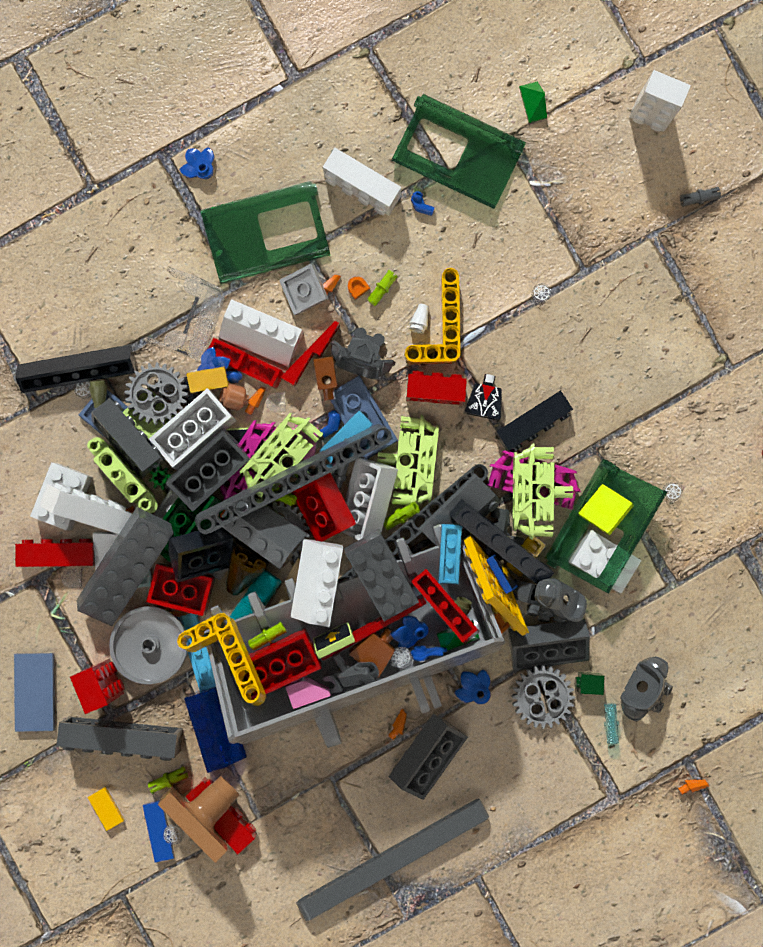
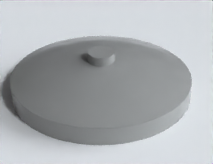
M144 606L131 610L116 623L111 633L109 648L112 661L118 671L133 682L139 684L163 682L173 676L186 659L188 651L180 648L177 643L178 636L186 630L181 621L166 609Z

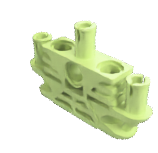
M292 413L285 417L240 470L239 473H243L245 476L247 489L260 483V478L266 480L290 468L283 466V458L291 457L293 459L292 466L298 464L313 445L302 438L303 436L299 432L302 430L315 443L319 438L313 433H316L319 437L323 435V432L309 422L311 418L292 417ZM292 422L298 426L293 430L287 423ZM296 434V439L287 448L285 445ZM284 448L288 453L280 456L278 464L274 461V458ZM272 463L273 466L263 476L262 472ZM249 468H252L257 473L254 478L250 475ZM275 483L273 489L276 490L281 484ZM263 492L256 493L260 498H262Z
M423 415L420 418L401 416L400 428L418 429L419 433L414 432L411 434L410 432L403 433V431H400L397 454L378 452V457L386 459H377V462L395 465L396 469H398L394 489L400 488L412 491V494L393 492V497L401 499H392V504L409 505L411 502H416L418 505L426 500L430 503L439 426H432L431 423L424 419ZM424 428L433 432V436L424 435ZM417 436L420 437L419 451H415ZM412 454L418 455L417 469H410L414 463ZM402 456L410 457L411 463L408 466L401 465L400 458ZM413 473H416L415 488L411 487ZM418 490L427 491L426 495L417 496Z
M99 437L91 439L87 444V448L95 456L94 462L130 503H136L139 508L151 514L157 510V501L154 494L146 486V483L139 478L111 445H108L106 441ZM112 457L113 461L111 465H109V459ZM135 486L138 487L136 495L133 492Z
M534 443L530 445V448L522 451V453L517 454V452H514L513 531L518 529L528 535L531 540L534 537H553V532H545V530H553V525H534V521H554V498H573V493H565V491H573V486H554V462L548 464L547 462L541 464L540 462H535V459H553L554 454H546V452H554V448L534 447ZM528 457L527 463L519 462V460ZM533 466H534V481H532V469H533ZM532 484H538L534 489V495L537 499H532ZM542 486L546 487L549 491L545 498L539 494V489ZM532 503H534V518H532ZM519 520H527V526L519 524Z

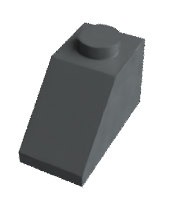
M514 579L518 585L513 590L515 599L541 606L535 599L537 585Z

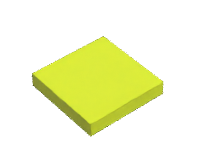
M602 484L581 509L579 515L610 536L634 505Z

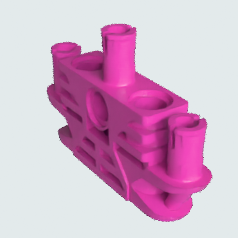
M257 420L252 422L239 442V445L250 459L257 451L259 444L263 440L266 441L268 436L277 428L275 426L276 422L271 424H257ZM254 429L262 430L264 432L261 434V436H259L258 434L254 433ZM280 451L279 454L274 458V461H276V459H277L278 456L280 455L281 451ZM270 463L268 467L263 471V476L273 466L272 463ZM245 464L227 480L231 483L229 488L225 487L224 484L219 487L224 500L238 494L235 492L236 488L242 491L247 489L245 476L237 485L243 474L239 472ZM250 468L249 473L254 478L257 473Z
M503 450L502 453L504 455L494 464L489 465V467H492L487 486L499 489L503 471H506L505 477L507 478L504 480L503 484L505 485L501 490L513 493V474H510V472L513 471L514 453ZM509 457L512 458L510 466H505V461ZM528 457L519 460V462L527 463ZM535 459V462H540V464L543 463V462H545V461H541V460ZM554 464V484L573 486V491H565V493H573V498H563L561 507L573 510L577 492L581 493L574 475L577 474V471ZM533 466V469H532V477H533V478H534V466ZM565 474H569V484L564 482ZM542 486L539 489V494L544 498L547 497L549 491L546 487ZM554 498L555 506L559 505L558 499L560 498Z

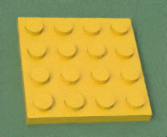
M471 536L464 540L467 547L464 550L469 559L472 560L470 566L478 576L476 582L483 589L482 597L486 604H491L496 614L500 613L505 623L509 622L513 631L517 630L522 636L529 633L513 591L507 594L504 592L486 561L489 555Z

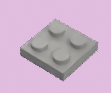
M309 264L279 280L294 315H298L329 299L314 264Z

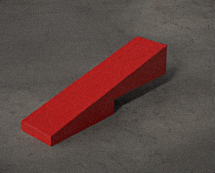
M334 321L280 378L295 387L314 355L319 358L322 357L340 327L339 322Z
M213 337L209 348H215L216 357L229 358V367L277 390L282 380L280 377L285 373L284 371Z

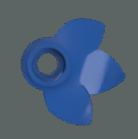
M209 147L205 148L202 152L195 148L188 149L185 153L187 163L179 169L180 172L187 178L209 179L213 175L214 170L212 165L215 158L213 151Z
M209 348L202 354L201 365L197 371L224 366L227 370L230 359L216 357L215 348Z
M406 616L403 617L404 626L391 632V636L399 642V649H407L412 647L418 640L426 637L429 629L417 617Z
M416 646L411 651V656H413L415 661H424L429 659V656H443V652H447V648Z
M481 670L477 676L471 672H462L461 684L463 687L456 690L455 695L465 703L473 701L477 704L487 703L491 697L489 690L490 676L485 670ZM479 691L484 692L483 698L477 696Z

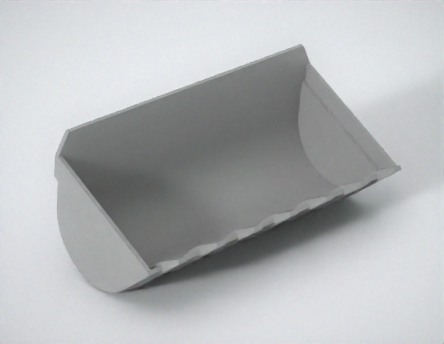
M441 524L433 527L437 546L412 555L404 538L396 540L400 558L397 562L416 596L421 593L411 581L425 569L438 582ZM462 537L459 584L440 585L453 601L460 596L472 602V609L467 614V617L474 621L475 626L480 631L478 633L480 639L443 652V656H429V659L424 661L413 660L411 651L414 650V647L421 645L426 646V648L441 647L436 633L450 629L447 623L426 600V605L406 615L417 617L429 629L426 637L418 640L412 647L403 649L410 655L409 661L407 659L406 664L395 666L392 662L396 660L392 659L391 661L390 658L380 677H374L375 682L368 684L363 682L362 685L345 687L343 691L331 693L329 697L295 709L292 707L285 686L266 694L264 703L259 706L247 703L241 695L218 640L208 645L207 649L229 743L247 744L315 719L327 748L342 744L333 712L411 683L422 714L429 712L430 708L420 683L421 679H424L434 709L441 707L442 705L434 686L432 675L500 651L501 645L505 644L492 609L482 597L484 592L476 582L478 576L470 566L472 561L465 553L464 549L466 547ZM358 575L340 582L339 580L337 581L330 627L309 624L291 617L296 587L293 578L285 581L290 600L265 609L256 592L250 593L248 598L253 613L234 621L250 654L254 651L249 647L248 641L261 634L264 629L267 630L280 621L287 633L272 640V643L306 628L314 645L313 638L346 622L349 623L353 632L379 618L381 615ZM219 606L211 608L212 616L223 613ZM403 617L377 631V633L381 635L386 628L394 631L404 626ZM227 620L222 622L221 628L227 625ZM210 630L204 632L205 637L208 636ZM234 637L229 640V646L234 643ZM393 638L390 644L394 647L395 653L400 649L398 648L399 642ZM267 643V644L263 645L262 647H260V648H258V649H261V648H263V647L269 645L270 643ZM355 644L340 652L345 663L349 666L359 663L349 655L350 648ZM332 656L326 660L321 659L322 668L305 677L329 687V689L334 688L333 682L323 680V676L328 669L338 667Z

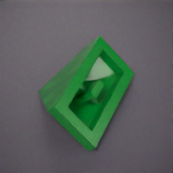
M538 81L519 86L528 123L547 119L545 92Z
M451 628L436 633L441 647L447 648V651L464 645ZM475 635L467 643L480 639L479 635Z

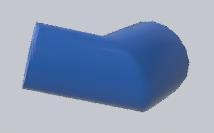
M414 192L411 197L414 209L419 213L432 216L435 207L425 204L421 192Z
M226 370L227 377L229 378L228 383L235 384L242 379L240 371Z
M335 410L328 413V425L320 429L323 432L322 436L324 438L339 429L341 417Z

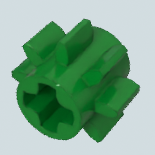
M157 466L156 472L150 471L153 476L149 481L155 483L153 488L156 489L161 485V489L165 490V483L171 476L167 473L169 468H165L162 471L161 467ZM160 474L165 476L162 482L157 480Z

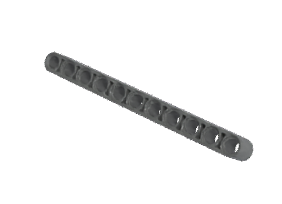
M376 424L200 512L195 517V524L201 533L209 534L386 445L391 440V431L381 424ZM384 430L383 437L378 439V432ZM363 439H367V444L364 447H360V442ZM350 448L349 454L343 456V450ZM332 456V462L326 465V458ZM315 465L314 472L308 473V468ZM293 474H298L297 480L290 482V477ZM275 483L281 484L277 491H272ZM257 492H263L262 498L254 499ZM245 501L243 508H236L238 502ZM227 510L228 512L225 517H218L220 511ZM209 519L210 523L207 526H200L202 520Z
M482 464L473 466L420 510L419 513L389 536L385 541H392L396 544V550L392 552L393 555L398 553L396 540L401 539V530L408 529L411 532L410 538L405 540L407 544L422 533L414 522L417 517H423L425 521L432 516L429 512L430 506L436 504L440 508L446 502L444 495L447 492L454 494L459 489V482L461 480L468 481L474 475L476 468H481L484 471L483 477L480 478L484 481L488 476L487 468ZM352 567L338 579L339 582L356 576L354 568Z
M475 799L305 895L296 904L305 921H309L479 825L489 818V814L481 800Z

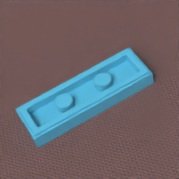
M358 411L319 452L344 441L345 438H350L370 428L373 423L361 411ZM330 456V457H327L326 459L331 463L332 460H333V457Z
M441 524L439 584H459L462 525Z

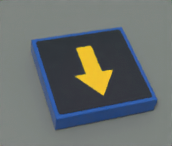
M496 553L486 559L504 592L507 594L513 591L518 585L501 556Z

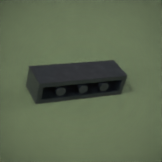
M560 390L496 431L495 435L506 451L512 450V452H515L523 447L521 445L523 441L528 440L530 442L538 437L537 433L542 429L546 432L554 427L553 422L560 419L562 422L570 417L569 412L573 408Z

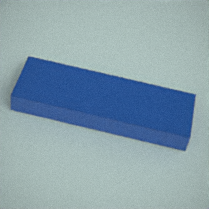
M159 801L143 804L155 863L174 859L175 857L172 842L166 839V837L170 836V832L167 830L169 827L166 814L158 805Z

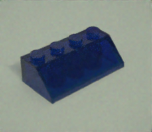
M216 686L189 694L184 698L207 773L225 768L247 757L243 744L229 743Z

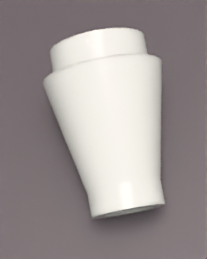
M418 304V308L409 323L411 331L423 334L427 330L429 306Z

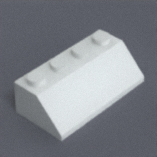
M231 299L223 317L219 338L289 367L303 335V330Z
M361 457L355 460L345 502L356 525L342 531L343 533L360 540L378 529L380 532L382 531L398 469Z
M308 539L303 540L291 611L292 618L309 624L330 627L343 545Z

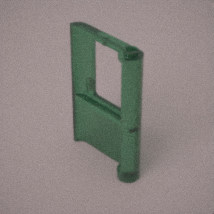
M426 94L418 96L414 103L416 111L391 161L495 209L526 142ZM421 119H426L468 140L455 170H449L407 149Z
M308 181L200 210L221 284L331 255L315 197L319 195L316 184ZM308 202L315 223L317 238L270 251L267 250L258 215L290 205Z
M602 459L546 554V564L555 569L558 566L609 594L668 491L649 484L621 470L613 463ZM604 484L632 502L634 506L616 527L623 531L624 535L601 575L595 578L571 565L569 560L590 525V522L582 518L579 512L599 487Z

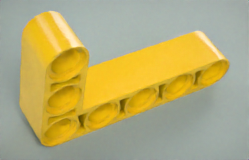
M454 268L444 270L441 277L442 344L408 346L404 357L409 364H452L460 357L459 273ZM452 274L455 277V281L448 282L445 276ZM447 293H453L456 299L454 301H448L445 298V295ZM447 312H453L456 315V318L454 320H448L445 314ZM454 331L456 338L448 339L446 332ZM415 350L419 356L416 359H410L408 352ZM429 350L437 352L435 359H430L427 356ZM454 350L456 357L453 359L448 358L446 351Z
M219 613L182 632L178 636L177 643L179 647L191 653L219 640L243 699L254 706L264 703L266 699L264 688L234 619L224 613ZM227 620V625L221 628L222 622ZM209 629L208 636L204 637V632ZM234 637V643L229 646V640ZM192 638V643L187 646L188 639ZM242 655L241 662L236 664V658ZM246 673H249V679L246 682H244V675ZM257 690V697L251 700V694Z

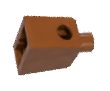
M333 356L313 359L318 390H323L324 401L336 399L334 388L338 387ZM325 375L330 376V384L324 383L323 377Z
M386 628L381 635L377 632L371 634L351 647L349 655L359 663H375L380 677L395 651L394 647L390 644L393 639L391 636L393 631Z

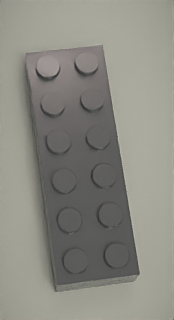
M136 507L77 598V611L113 626L169 541V538L173 535L171 523Z
M68 716L59 722L56 746H60L63 750L68 751L79 748L82 749V752L87 753L98 750L106 755L117 752L125 757L137 754L145 759H151L152 756L160 757V760L171 761L181 751L183 728Z

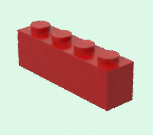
M34 539L22 540V543L15 544V567L95 566L94 544L91 542V539H79V543H72V539H60V543H53V539H41V543H34Z
M427 569L411 581L464 644L480 632Z
M206 777L203 778L185 797L189 802L193 801L214 781L208 780ZM230 806L216 822L214 829L238 855L256 838L257 833L256 828L242 818L243 814L241 811Z

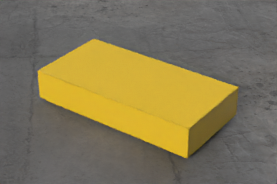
M225 366L186 374L190 393L205 391L207 388L210 390L228 387L229 384Z
M106 786L87 797L106 831L125 820Z

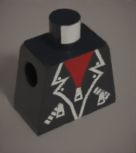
M484 374L483 384H474L463 414L496 421L501 419L502 389L494 387L496 376Z

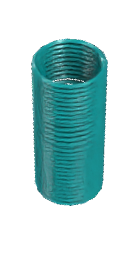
M265 570L250 585L230 617L236 620L253 613L248 594L256 592L266 607L282 581Z

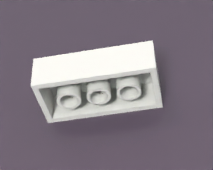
M653 70L638 95L629 118H632L638 124L644 123L649 125L655 131L664 132L681 109L691 85Z
M337 148L333 149L323 166L324 178H326L325 181L332 186L337 185L341 187L342 191L349 196L353 194L358 197L360 203L366 206L368 204L373 206L374 210L380 215L384 216L386 214L389 216L401 197V187Z
M207 388L151 436L149 440L158 448L168 463L178 470L223 428L227 430L236 420Z
M55 483L54 486L47 484L39 505L52 514L117 534L121 532L132 513L126 511L125 506L117 502L107 501L93 494L88 495L74 488L72 490L59 483Z

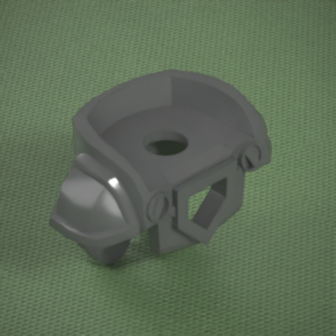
M357 328L354 331L355 338L352 337L348 348L342 347L336 341H331V354L336 362L335 365L342 370L378 380L379 377L388 374L396 364L394 360L380 359V346L385 341L382 334H375L372 337L367 335L364 328Z
M544 579L538 582L535 590V599L541 606L528 604L526 614L538 616V620L542 622H549L551 617H554L553 620L557 622H579L586 612L587 600L579 591L574 590V588L560 582L558 579ZM564 596L568 597L567 605L563 602Z
M655 656L646 658L637 664L636 671H633L624 688L625 691H623L620 697L622 711L626 717L637 722L644 718L648 711L661 712L664 703L661 702L663 695L669 696L673 689V686L667 683L665 679L669 669L667 661ZM641 681H645L648 684V689L645 692L638 691Z

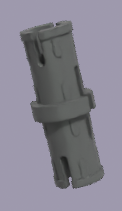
M719 187L707 190L698 189L693 193L680 195V202L683 201L681 206L685 207L696 203L701 205L705 201L720 199L721 192H717L720 189Z

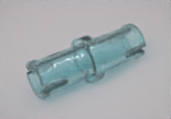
M616 703L604 704L606 720L604 721V726H606L607 744L619 743L618 726L620 724L617 721Z

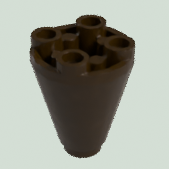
M242 541L238 542L231 552L226 581V590L235 596L247 589L266 570L269 564L267 559Z

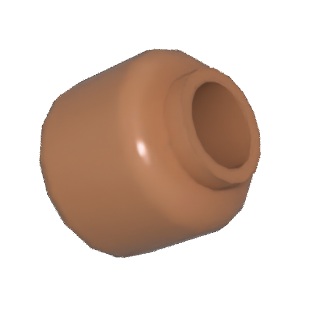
M234 384L222 387L219 401L222 402L225 408L236 411L241 410L243 405L246 406L249 400L246 389Z

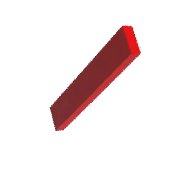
M422 594L418 595L419 603L386 621H383L380 616L353 631L354 643L321 659L326 660L332 657L335 653L343 651L426 605L427 602Z

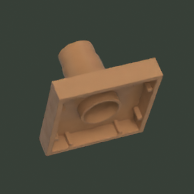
M222 776L213 784L211 783L191 802H188L172 786L161 797L158 803L160 808L215 863L227 852V842L217 833L214 825L240 794Z

